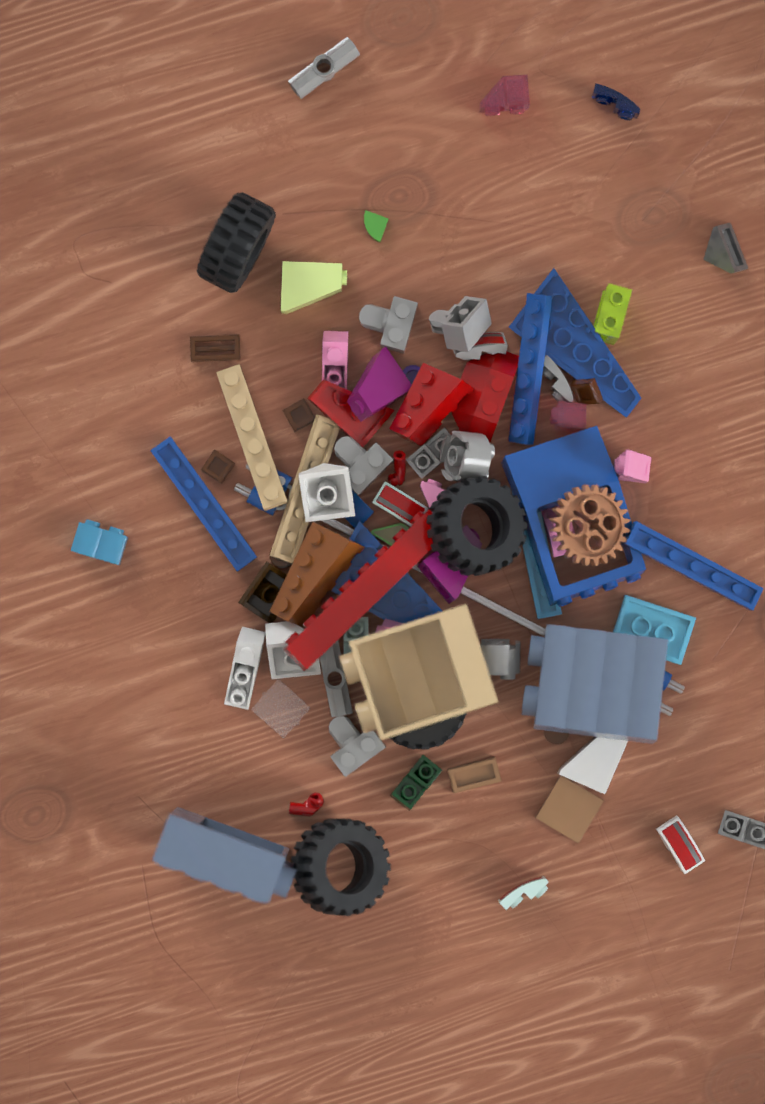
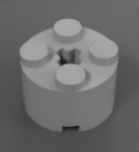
M452 431L453 434L451 436L447 435L444 438L440 450V462H444L445 470L441 469L447 480L460 482L472 477H489L488 470L491 459L495 455V447L489 443L484 434Z
M481 639L480 647L489 675H500V679L504 680L515 679V674L520 673V641L515 640V645L509 644L510 639Z

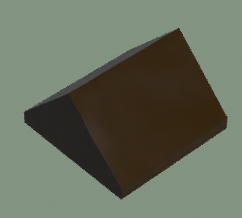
M266 561L238 603L266 622L273 623L277 616L269 611L287 575Z

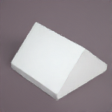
M323 463L299 473L306 522L355 516L349 467Z

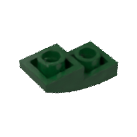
M422 755L390 796L410 811L438 777L442 769Z

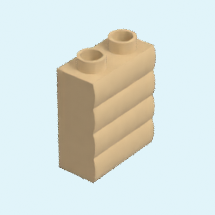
M467 604L350 641L349 644L352 652L339 656L348 685L362 681L367 696V701L355 704L363 732L367 733L377 730L380 740L498 702Z

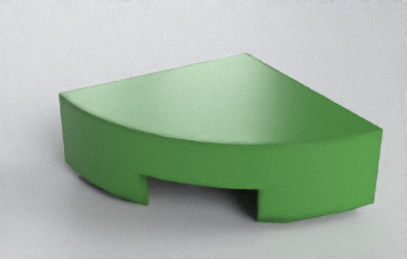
M365 210V228L369 235L380 243L389 218Z

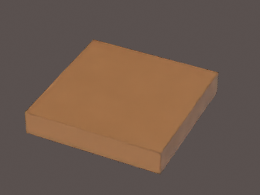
M560 775L535 818L579 844L604 800Z

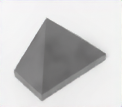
M730 222L713 227L703 260L732 274L746 270L748 266Z

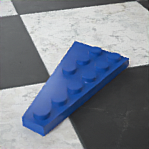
M553 268L534 293L553 296L545 356L548 355L554 363L576 380L595 378L603 400L627 418L641 400V396L600 335L595 332L594 326ZM525 306L509 326L520 337H522Z
M361 521L358 522L350 539L365 548L360 554L357 553L351 560L352 565L349 569L343 571L335 581L337 584L331 591L338 595L341 594L339 589L349 579L354 582L359 577L357 571L365 563L368 562L371 565L377 560L375 554L383 547ZM408 572L368 610L383 620L389 619L404 624L443 612Z

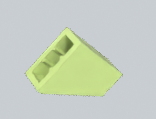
M283 261L281 313H291L342 292V285H347V270H343L342 263Z

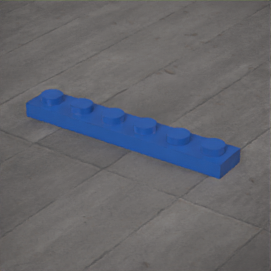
M527 293L509 442L534 445L553 296Z
M168 437L150 450L238 572L258 558L172 437Z
M633 521L630 532L626 536L627 541L623 542L624 545L750 611L754 610L764 589L637 521Z

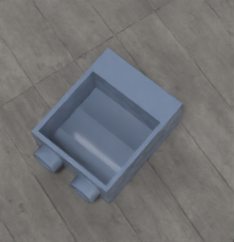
M547 624L544 637L531 635L528 665L541 667L538 686L525 685L521 715L535 717L533 729L654 744L657 741L668 639Z
M177 807L169 814L153 857V861L165 868L182 870L192 878L211 881L224 890L240 892L247 898L262 903H269L272 894L286 898L296 872L294 863L285 860L289 851L288 847Z

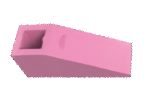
M324 331L322 380L347 389L348 332Z
M631 450L624 451L617 459H614L613 467L618 480L647 483L649 480L651 457Z

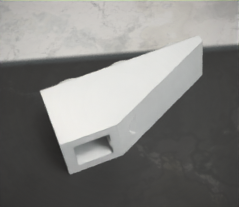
M246 627L241 628L232 663L225 705L249 709L266 632Z

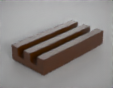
M240 335L191 336V362L241 360ZM235 341V345L195 347V342ZM235 351V354L196 356V352Z

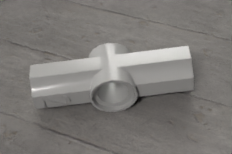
M346 37L326 53L317 56L310 65L288 80V83L296 95L302 99L323 82L331 80L335 73L360 56V53L354 43ZM322 63H327L331 67L326 73L319 72L317 68Z
M338 640L320 657L331 717L353 713L347 681L339 657L341 651ZM333 671L339 672L342 676V681L337 686L331 685L328 681V675Z

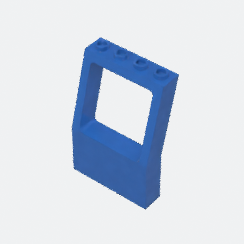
M597 426L504 456L501 464L513 495H517L520 500L518 503L520 509L524 508L526 515L523 516V521L527 522V535L550 606L558 604V607H562L573 602L572 598L581 596V599H585L595 595L596 590L603 588L604 591H608L618 587L619 582L626 580L627 583H632L641 579L640 575L646 570L642 554L621 543L628 565L567 586H561L537 512L558 506V499L566 500L564 497L565 492L573 494L572 488L579 487L581 490L582 485L587 484L589 488L592 485H598L599 490L604 487L608 488L607 495L616 493L614 501H623L619 507L620 510L627 509L618 477ZM627 511L623 518L630 519V522L624 524V527L630 530L632 521ZM623 533V537L626 538L628 533Z

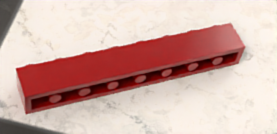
M430 509L424 514L419 511L410 520L413 525L407 531L402 528L392 537L395 542L389 548L384 545L375 554L376 561L371 565L368 562L365 563L357 571L359 577L354 582L349 579L339 589L341 594L336 599L331 596L321 606L324 611L318 617L314 614L303 623L306 628L300 634L295 631L285 641L288 646L283 650L303 671L312 666L432 549L430 546L433 544L432 537L428 538L427 530L430 529V524H427V516L433 514Z

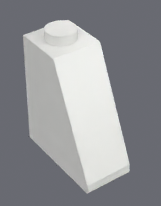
M593 737L564 763L557 773L605 794L628 741Z

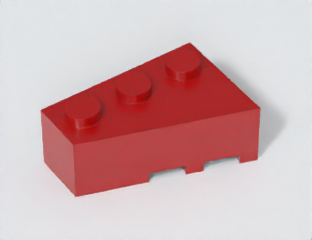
M423 363L389 429L403 439L422 446L442 425L441 421L450 411L454 412L459 407L457 404L467 393L470 395L474 388L460 378Z

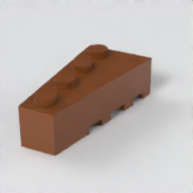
M312 522L269 612L290 623L303 627V623L321 605L322 598L327 591H331L337 584L335 581L341 573L347 571L352 565L351 560L357 553L360 554L365 547L325 526Z

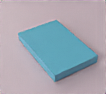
M624 595L613 632L668 639L666 661L681 665L696 618Z

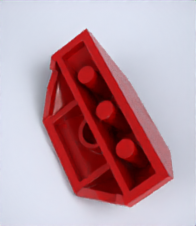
M507 351L506 354L486 353L480 356V360L472 359L466 362L461 379L473 387L474 391L470 395L467 393L457 404L459 407L454 412L451 411L459 431L484 434L489 443L491 442L518 368V355Z

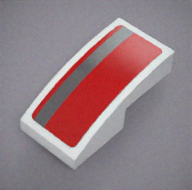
M677 815L656 828L666 848L672 853L684 874L705 861L693 838Z

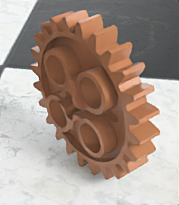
M588 484L582 485L581 490L579 487L572 488L573 494L570 492L564 493L566 500H557L561 507L552 509L557 514L556 518L549 520L556 523V527L549 529L550 532L557 533V536L552 541H560L561 544L557 550H566L564 558L573 556L572 563H579L581 560L582 566H588L589 562L592 566H598L599 561L602 564L608 563L607 557L610 559L616 558L614 550H623L619 543L626 542L627 539L623 537V533L630 532L628 528L624 527V524L630 522V519L623 518V515L628 510H620L619 507L623 501H614L616 493L607 495L608 488L606 487L600 490L598 485H592L591 488H589ZM586 501L591 504V512L589 514L584 510ZM573 511H576V513H577V515H578L579 517H576V516L573 514ZM605 517H607L610 521V527L608 530L605 529V527L603 526V520ZM572 521L575 522L577 525V531L575 534H573L569 528V525ZM600 533L604 534L607 537V539L604 540V537ZM590 537H593L596 541L594 549L589 547Z

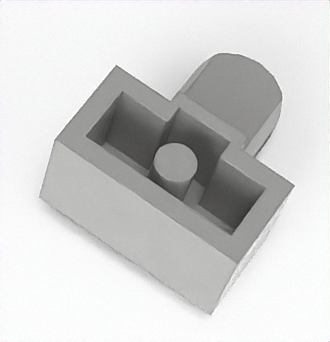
M394 296L390 309L372 304L365 305L359 313V320L364 328L383 333L380 343L381 348L387 347L388 350L404 354L418 303Z
M465 296L459 304H454L449 311L437 310L429 317L432 332L444 334L447 349L461 352H469L492 324L487 299Z
M348 436L340 438L335 444V454L349 467L351 488L358 496L394 461L377 443L368 451L363 449L352 437Z
M338 716L330 722L329 732L340 747L338 751L331 755V758L345 777L386 748L375 731L362 732L360 734L348 717Z

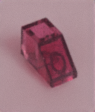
M528 74L503 76L480 102L479 113H485L486 116L499 115L500 111H510V114L524 113V110L529 109L530 105Z
M558 401L555 407H552L550 410V424H554V430H585L587 404Z

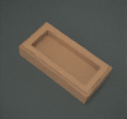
M496 757L447 769L453 794L502 781Z

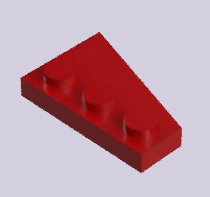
M322 380L307 399L347 436L352 437L363 448L395 410L385 407L361 422L347 402L352 391Z

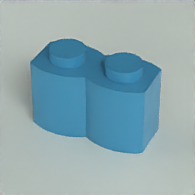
M86 519L85 524L79 522L71 551L120 566L128 537L123 535L124 530L111 526L109 531L99 528L100 523Z

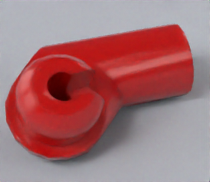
M399 450L393 454L394 473L389 474L387 477L389 484L394 487L397 485L401 486L405 482L406 454Z
M314 792L304 803L290 802L289 814L313 816L323 806V796L318 792Z

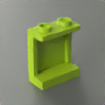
M608 284L606 291L603 290L593 326L595 332L600 335L604 343L614 345L619 339L632 289Z

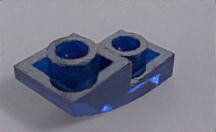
M595 83L591 98L596 99L597 103L602 105L614 103L613 113L618 114L620 119L631 121L633 118H638L640 108L632 100L614 89Z

